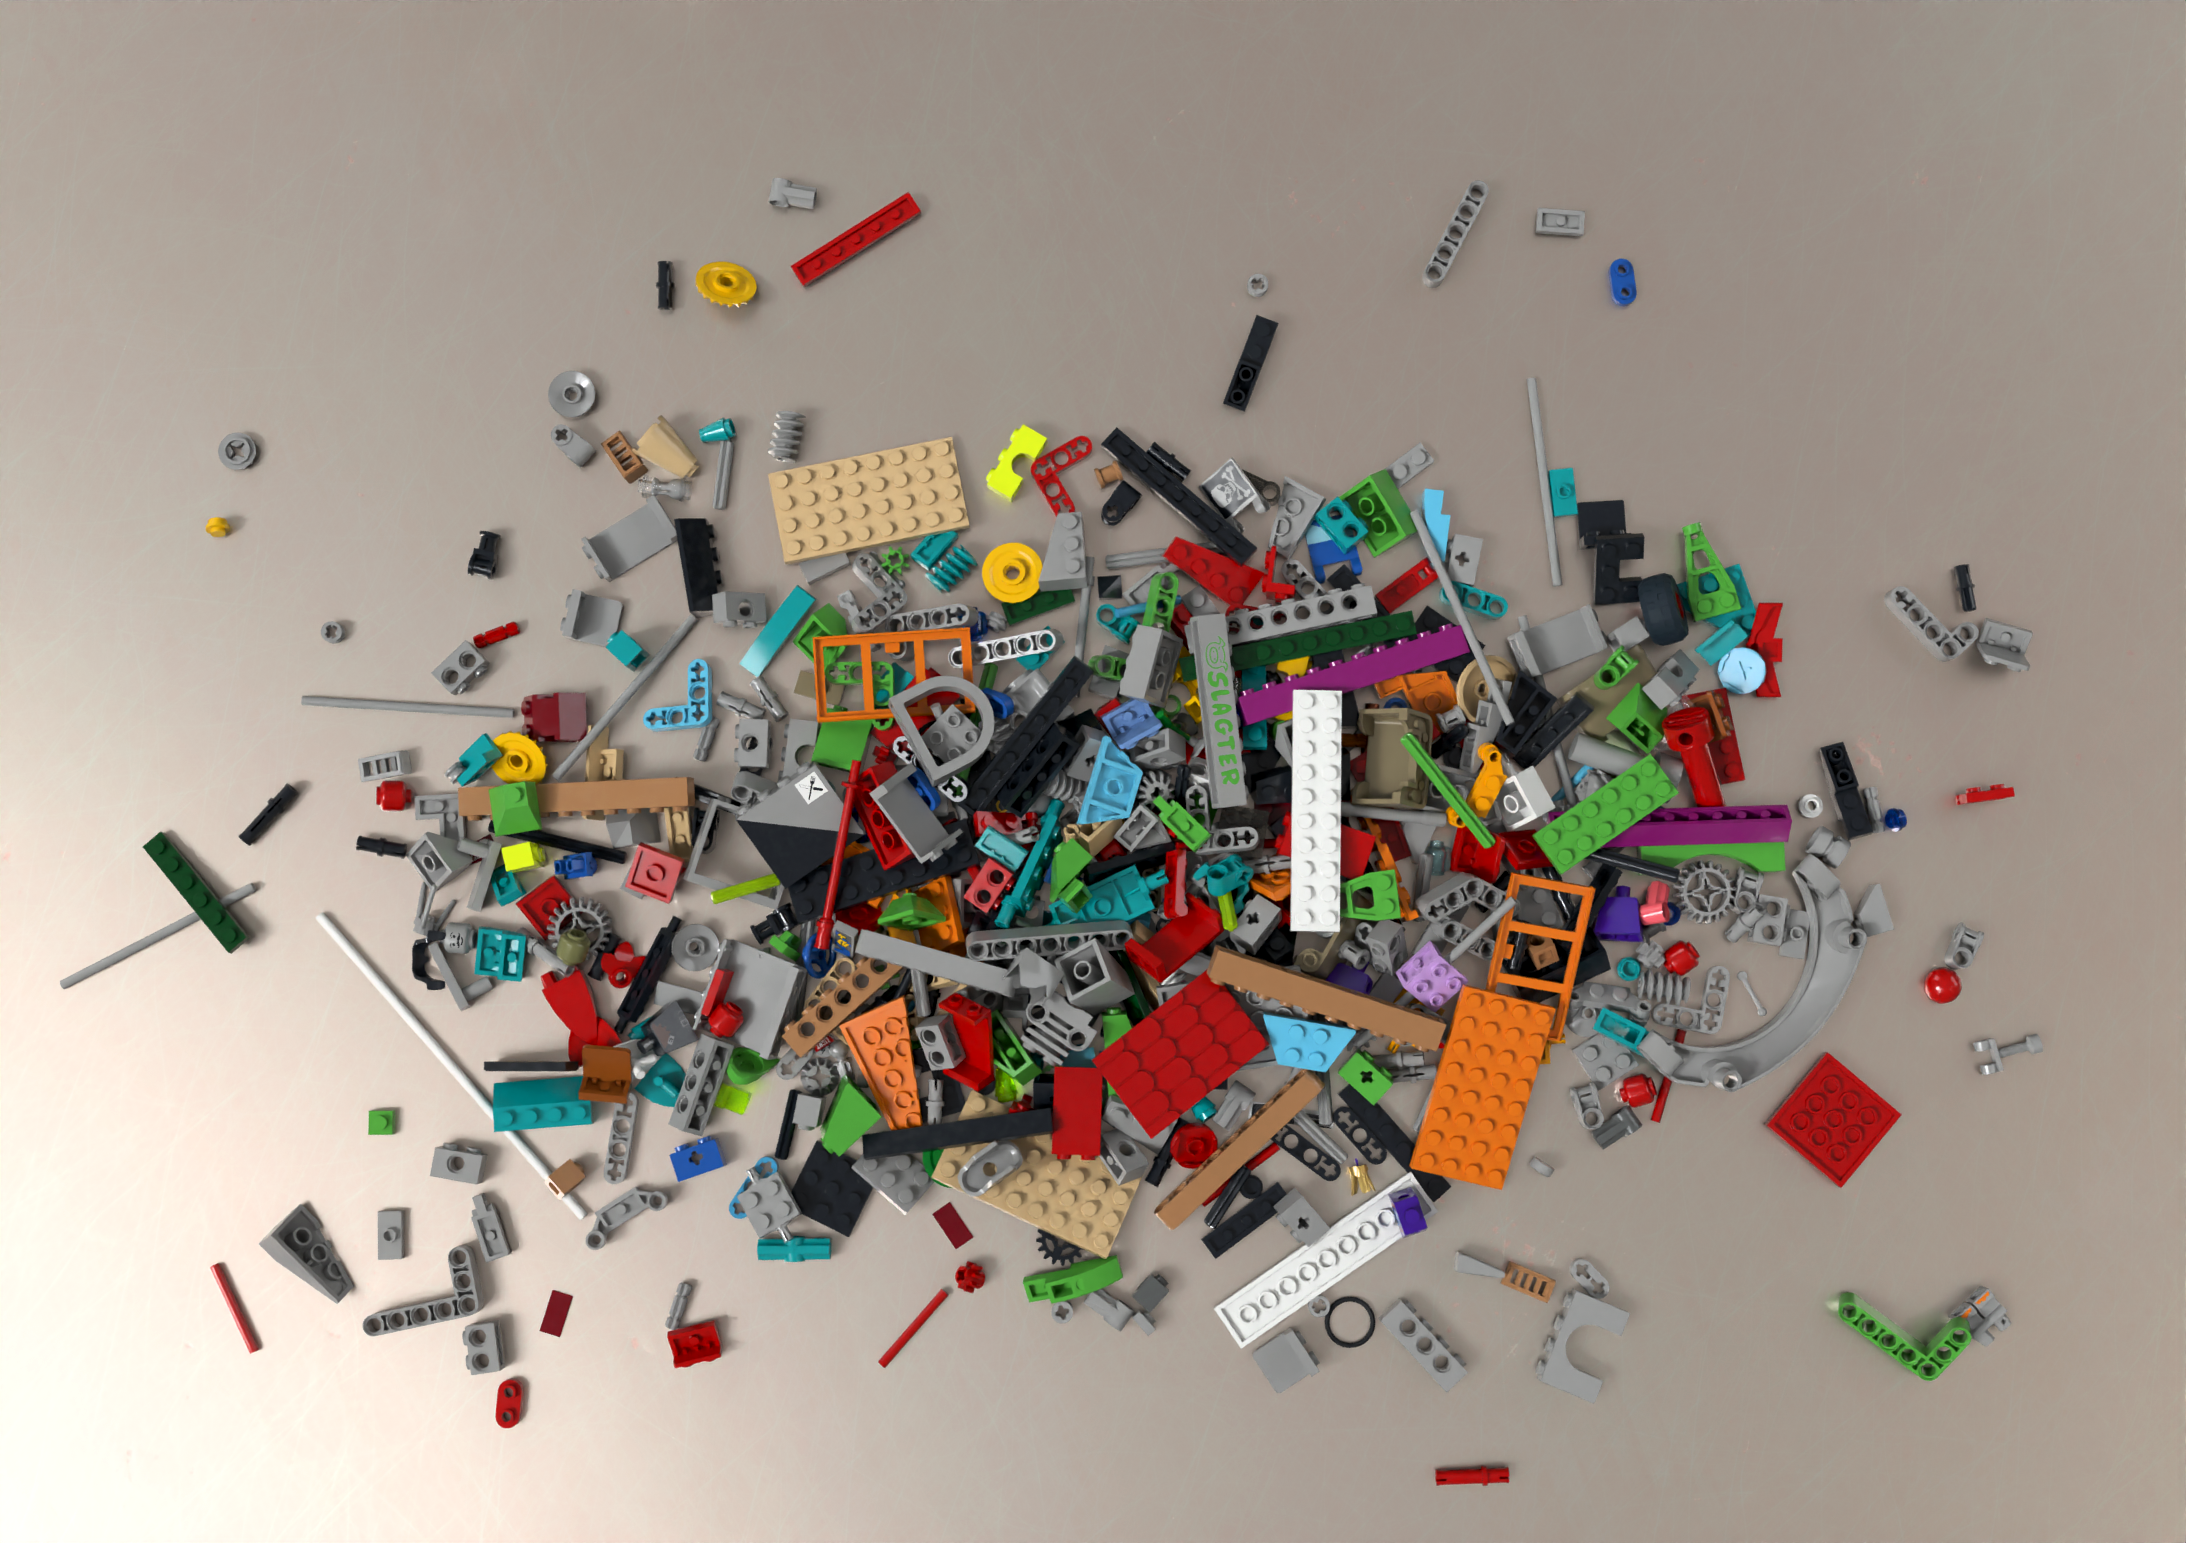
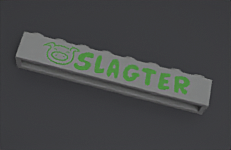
M1225 613L1191 617L1190 623L1212 808L1247 805L1249 792L1244 783L1246 767L1241 757L1243 742L1239 738L1240 717L1236 714L1235 705L1237 704L1238 697L1233 688L1235 672L1230 662L1232 647L1230 642H1228L1227 636L1229 622L1225 618Z

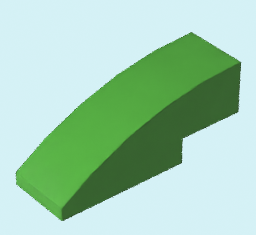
M1076 878L1058 895L1060 901L1076 914L1093 897L1086 886Z

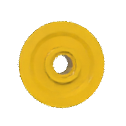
M720 261L708 263L701 267L696 274L695 286L698 287V293L703 294L704 299H710L711 304L719 303L720 307L723 304L728 305L729 308L732 305L740 307L741 304H747L749 300H753L756 293L757 285L752 274L734 263Z
M1021 543L1002 544L993 549L986 557L982 568L983 582L988 592L994 598L1012 604L1023 602L1038 592L1040 587L1038 581L1043 565L1037 553L1030 547ZM1017 570L1020 574L1016 579H1009L1007 577L1008 572Z
M512 731L505 734L502 733L493 740L502 756L491 767L504 782L512 784L528 781L538 784L547 773L546 768L548 764L545 762L547 756L543 755V748L536 745V740H530L529 735H521L520 731L517 733Z

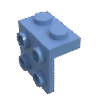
M1130 699L1100 716L1114 742L1120 749L1126 748V750L1135 747L1139 743L1138 740L1145 736L1149 738L1156 735L1163 726L1161 721L1152 712L1148 703Z

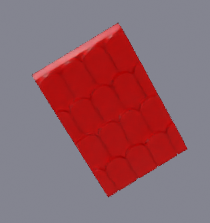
M1206 969L1095 1056L1092 1062L1152 1139L1260 1053L1269 1043L1227 987L1211 982Z

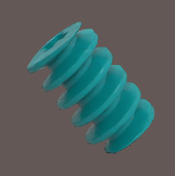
M961 544V549L955 546L952 548L954 555L949 553L945 555L948 562L944 560L939 561L941 569L936 566L932 567L934 575L928 572L925 574L926 578L941 593L942 589L947 592L951 591L949 583L957 585L956 576L961 579L964 578L962 570L971 572L969 563L974 566L978 565L974 557Z

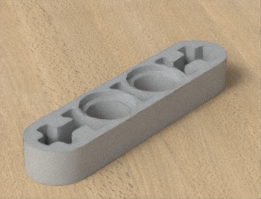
M631 1091L629 1099L633 1101V1105L628 1106L627 1113L632 1112V1117L628 1115L619 1116V1111L624 1112L625 1104L615 1103L604 1167V1178L610 1184L621 1183L627 1176L639 1105L637 1095ZM620 1119H626L630 1124L629 1130L625 1133L617 1129V1123ZM616 1143L625 1145L626 1151L623 1156H616L614 1154L613 1147ZM611 1158L616 1161L624 1160V1164H618L617 1170L621 1172V1176L616 1177V1180L613 1179V1175L609 1174L610 1170H614L616 1162L611 1163Z

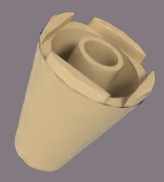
M660 415L657 419L661 422L659 424L653 423L637 442L640 448L634 447L631 451L681 478H684L685 475L690 478L698 468L695 464L698 460L668 421Z

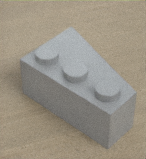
M1082 512L1058 513L1038 581L1041 592L1088 588Z

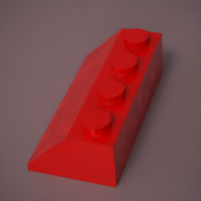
M892 761L871 766L861 773L857 784L863 785V789H856L854 806L884 871L916 857L869 794L898 772Z

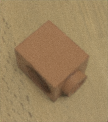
M1532 934L1528 935L1527 944L1529 945L1526 951L1537 970L1559 961L1551 938Z
M569 1159L549 1175L544 1183L561 1200L577 1187L586 1176L583 1174L584 1170L581 1165Z

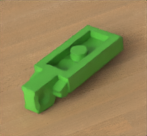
M1160 795L1153 801L1162 810L1158 815L1161 818L1160 820L1193 852L1196 853L1212 836L1178 802L1172 800L1168 804Z

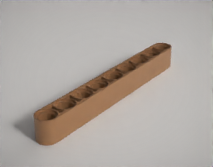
M1302 1069L1172 1191L1156 1207L1154 1214L1170 1230L1177 1228L1324 1088L1325 1083L1312 1070Z

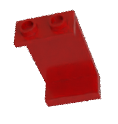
M930 667L928 670L925 668L926 680L941 676L933 668ZM916 676L905 688V690L916 685ZM936 692L927 696V706H931L934 703H940V706L954 705L956 701L959 702L961 697L957 692ZM915 702L914 704L906 708L918 707V702ZM935 716L911 717L917 730L926 723L936 720ZM889 718L881 719L879 722L882 726H885V722L889 721ZM896 719L894 725L888 731H880L874 727L870 732L873 737L891 749L892 752H894L893 743L895 739L904 736ZM929 728L923 731L920 736H922ZM901 742L903 745L902 751L909 750L911 752L907 747L908 742Z
M1287 811L1282 825H1285L1283 835H1278L1274 847L1278 848L1276 854L1291 858V811ZM1341 824V876L1349 880L1363 876L1376 836Z
M1189 892L1185 894L1188 905L1186 916L1173 919L1142 945L1132 938L1125 943L1129 959L1160 983L1224 932L1220 912L1216 909H1211L1200 897L1196 898Z
M955 992L941 1001L939 1008L953 1014V1024L966 1058L955 1068L943 1069V1074L979 1092L994 1081L991 1010Z
M1058 1066L1054 1068V1134H1052V1154H1057V1159H1071L1072 1155H1081V1160H1096V1156L1101 1155L1103 1075L1098 1068Z

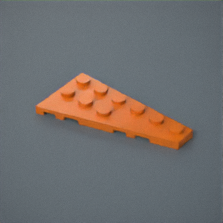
M1351 789V790H1350L1351 795H1350V800H1349V801H1350V803L1352 804V789ZM1358 817L1357 821L1361 831L1366 830L1367 834L1376 836L1371 853L1374 852L1377 861L1374 862L1377 872L1395 869L1401 918L1399 919L1402 922L1418 918L1417 911H1411L1409 908L1411 898L1404 886L1400 887L1399 885L1402 882V878L1386 843L1381 844L1379 840L1382 839L1378 824L1376 821H1372L1371 818Z
M905 995L839 1025L891 1131L923 1126Z

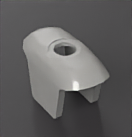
M1009 1140L993 1141L972 1156L960 1169L957 1177L962 1190L971 1197L984 1194L1021 1167L1023 1162L1022 1154L1019 1148ZM986 1163L995 1164L997 1168L995 1175L987 1176L984 1174L983 1166Z

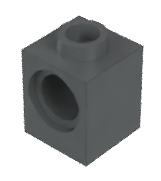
M1150 1273L1132 1293V1297L1150 1313L1169 1292V1289L1166 1287L1169 1283L1160 1274L1154 1276Z

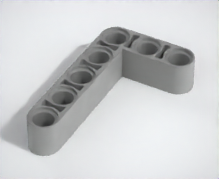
M460 1245L453 1248L448 1254L455 1296L376 1312L364 1319V1332L369 1336H379L463 1318L479 1312L484 1305V1299L473 1249L468 1245ZM459 1250L466 1254L464 1263L457 1260L456 1254ZM463 1274L470 1277L471 1283L469 1286L462 1284L461 1277ZM467 1298L475 1301L474 1310L466 1307ZM444 1303H448L451 1306L452 1312L450 1315L443 1312L442 1306ZM420 1308H424L427 1310V1320H423L420 1318ZM397 1313L404 1316L405 1321L403 1325H399L396 1322L395 1316ZM373 1318H376L380 1321V1330H376L373 1328Z

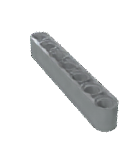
M1116 920L975 931L966 937L965 943L970 959L985 961L1015 958L1025 948H1029L1039 956L1062 955L1092 940L1096 934L1103 935L1097 940L1107 951L1126 949L1125 943L1129 939L1134 938L1130 925L1125 921ZM1121 932L1127 933L1122 938L1116 937ZM1072 936L1079 937L1076 941L1068 940ZM1047 938L1055 939L1052 943L1044 942ZM1023 940H1030V941H1031V942H1030L1029 944H1027V945H1021V944H1020V942L1023 941ZM1001 941L1007 943L1003 947L996 946V944ZM974 944H982V947L978 949L972 948Z
M861 929L855 949L856 954L1014 998L1016 989L1013 986V976L1002 980L1007 969Z

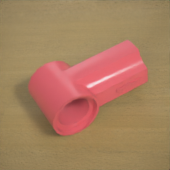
M1653 881L1648 887L1645 904H1641L1639 907L1640 920L1644 926L1669 921L1670 913L1667 903L1670 889L1667 884Z

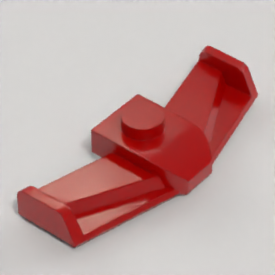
M1783 603L1758 604L1750 637L1746 643V648L1758 652L1766 664L1765 680L1756 689L1757 697H1781L1773 662H1782L1783 638H1774Z

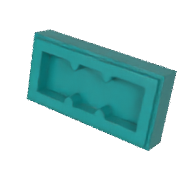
M1573 468L1549 470L1548 475L1554 517L1577 515Z
M949 531L926 536L910 554L911 559L930 571L958 539V533Z
M990 825L975 845L1014 873L1029 853V851Z

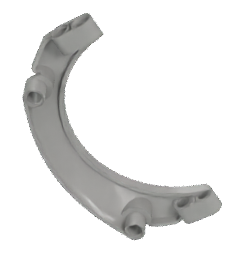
M1808 854L1792 872L1802 893L1810 923L1806 964L1802 977L1790 1000L1763 1028L1748 1037L1724 1045L1709 1047L1681 1044L1664 1037L1652 1029L1636 1048L1670 1081L1706 1087L1710 1081L1719 1089L1735 1092L1761 1079L1792 1058L1812 1040L1833 1014L1852 981L1867 943V935L1862 929L1853 928L1850 925L1854 919L1846 891L1840 887L1841 883L1838 878L1817 857ZM1853 933L1854 938L1850 943V936ZM1729 1075V1081L1725 1084L1724 1079Z

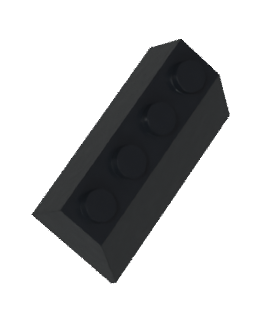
M706 518L674 519L689 612L695 618L713 616L712 595L720 593L719 584H723L721 570H717L716 561H719L717 547H713L712 538H715L713 524L709 525Z
M1590 927L1585 934L1574 986L1611 969L1607 952ZM1555 945L1559 961L1537 970L1525 949L1521 970L1506 967L1507 960L1505 959L1502 961V967L1504 972L1508 974L1563 983L1570 951L1560 949ZM1511 985L1517 998L1537 1003L1559 994Z

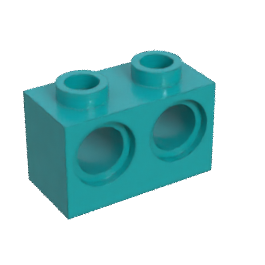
M1337 496L1316 514L1315 521L1346 555L1367 537L1368 526L1362 518L1355 517L1352 513V507L1346 500L1342 501ZM1337 511L1341 514L1342 518L1334 520L1330 517L1329 513ZM1354 529L1357 536L1348 537L1345 534V530Z
M622 630L619 633H613L607 640L609 644L605 647L633 672L650 656L647 651Z

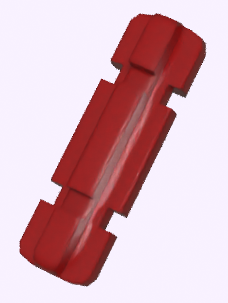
M510 622L505 627L502 625L486 631L484 635L481 633L474 636L473 641L477 648H483L488 643L491 645L507 639L509 635L511 637L520 633L516 622Z

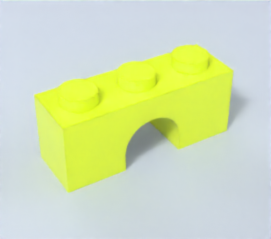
M1024 424L1020 429L1016 428L1010 437L1011 445L1008 449L1004 448L998 457L999 465L996 469L992 468L986 477L988 489L1010 502L1014 500L1024 483L1023 478L1012 470L1014 462L1019 458H1028L1036 461L1048 443L1046 437Z

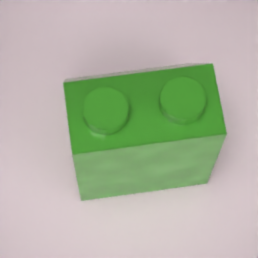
M834 705L833 709L827 708V713L846 712L848 708ZM872 719L823 722L811 761H814L816 765L850 773L852 760L862 761L859 775L863 773L872 736L870 732L874 728Z
M847 1074L842 1076L820 1128L822 1145L830 1154L835 1152L839 1157L882 1117L878 1106L860 1087H857V1084Z

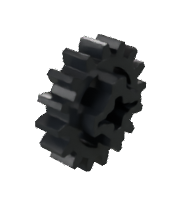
M1038 1228L1037 1232L1042 1234V1237L1036 1238V1242L1042 1243L1038 1251L1045 1250L1044 1259L1052 1257V1264L1060 1260L1061 1265L1064 1266L1065 1260L1068 1259L1073 1264L1074 1256L1082 1257L1079 1252L1082 1248L1069 1242L1059 1245L1058 1239L1054 1235L1052 1236V1234ZM1046 1238L1052 1241L1054 1245L1053 1252L1048 1248ZM1067 1248H1074V1250L1071 1253L1061 1255L1063 1250Z

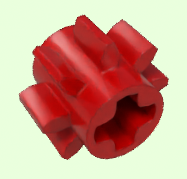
M967 1261L966 1266H960L955 1275L958 1288L969 1293H974V1288L980 1289L985 1282V1274L982 1271L983 1267Z

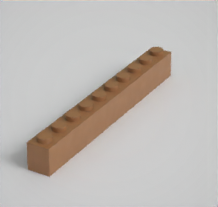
M692 777L536 784L540 818L550 817V813L558 812V817L573 816V812L581 811V816L596 815L595 811L604 810V815L618 814V810L627 809V814L641 813V809L650 808V813L664 812V808L673 807V812L687 811V807L695 806L694 778ZM498 786L458 788L459 816H468V821H480L482 816L490 815V820H493L489 789Z
M1218 945L1215 946L1207 969L1211 982L1224 986L1225 983L1234 985V989L1247 993L1249 990L1257 993V997L1268 1001L1274 998L1280 1000L1279 1003L1283 1006L1293 1008L1295 1005L1301 1007L1303 1012L1310 1015H1316L1317 1012L1325 1015L1324 1018L1335 1023H1338L1339 1020L1347 1022V1026L1356 1030H1361L1363 1027L1369 1029L1370 1033L1381 1038L1384 1035L1393 1037L1392 1040L1402 1045H1406L1409 1042L1415 1044L1416 1049L1428 1052L1429 1049L1437 1052L1446 1028V1023L1441 1018Z

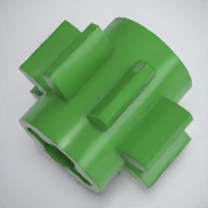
M890 546V552L887 555L882 554V557L886 559V562L882 564V568L889 567V575H892L894 571H898L902 575L901 570L904 567H910L905 563V560L910 556L909 554H901L902 547H899L896 551ZM897 556H899V560L901 561V563H896L895 566H893L890 559H895Z

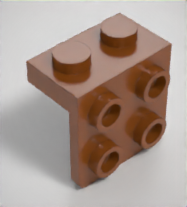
M1712 690L1706 692L1707 694L1687 701L1689 707H1702L1709 712L1715 736L1708 744L1730 737V731L1734 730L1729 716L1727 717L1723 714L1722 708H1725V704L1721 694H1716Z
M584 1045L582 1049L583 1079L579 1089V1100L627 1104L632 1087L630 1049Z

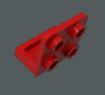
M1272 545L1271 551H1266L1265 569H1268V574H1263L1262 592L1266 593V599L1275 600L1276 604L1282 605L1281 601L1295 598L1296 591L1295 585L1273 582L1277 546Z
M1467 826L1457 828L1448 869L1454 872L1471 873L1488 883L1494 884L1500 873V862L1505 851V838L1489 830L1496 842L1490 848L1485 849Z

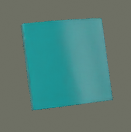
M480 926L474 974L497 976L498 980L521 982L526 935L509 930Z

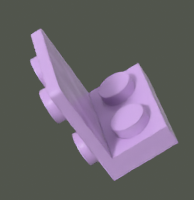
M1432 941L1425 944L1395 972L1403 987L1433 1012H1436L1462 988L1463 984L1468 983L1467 977L1443 958L1439 949Z

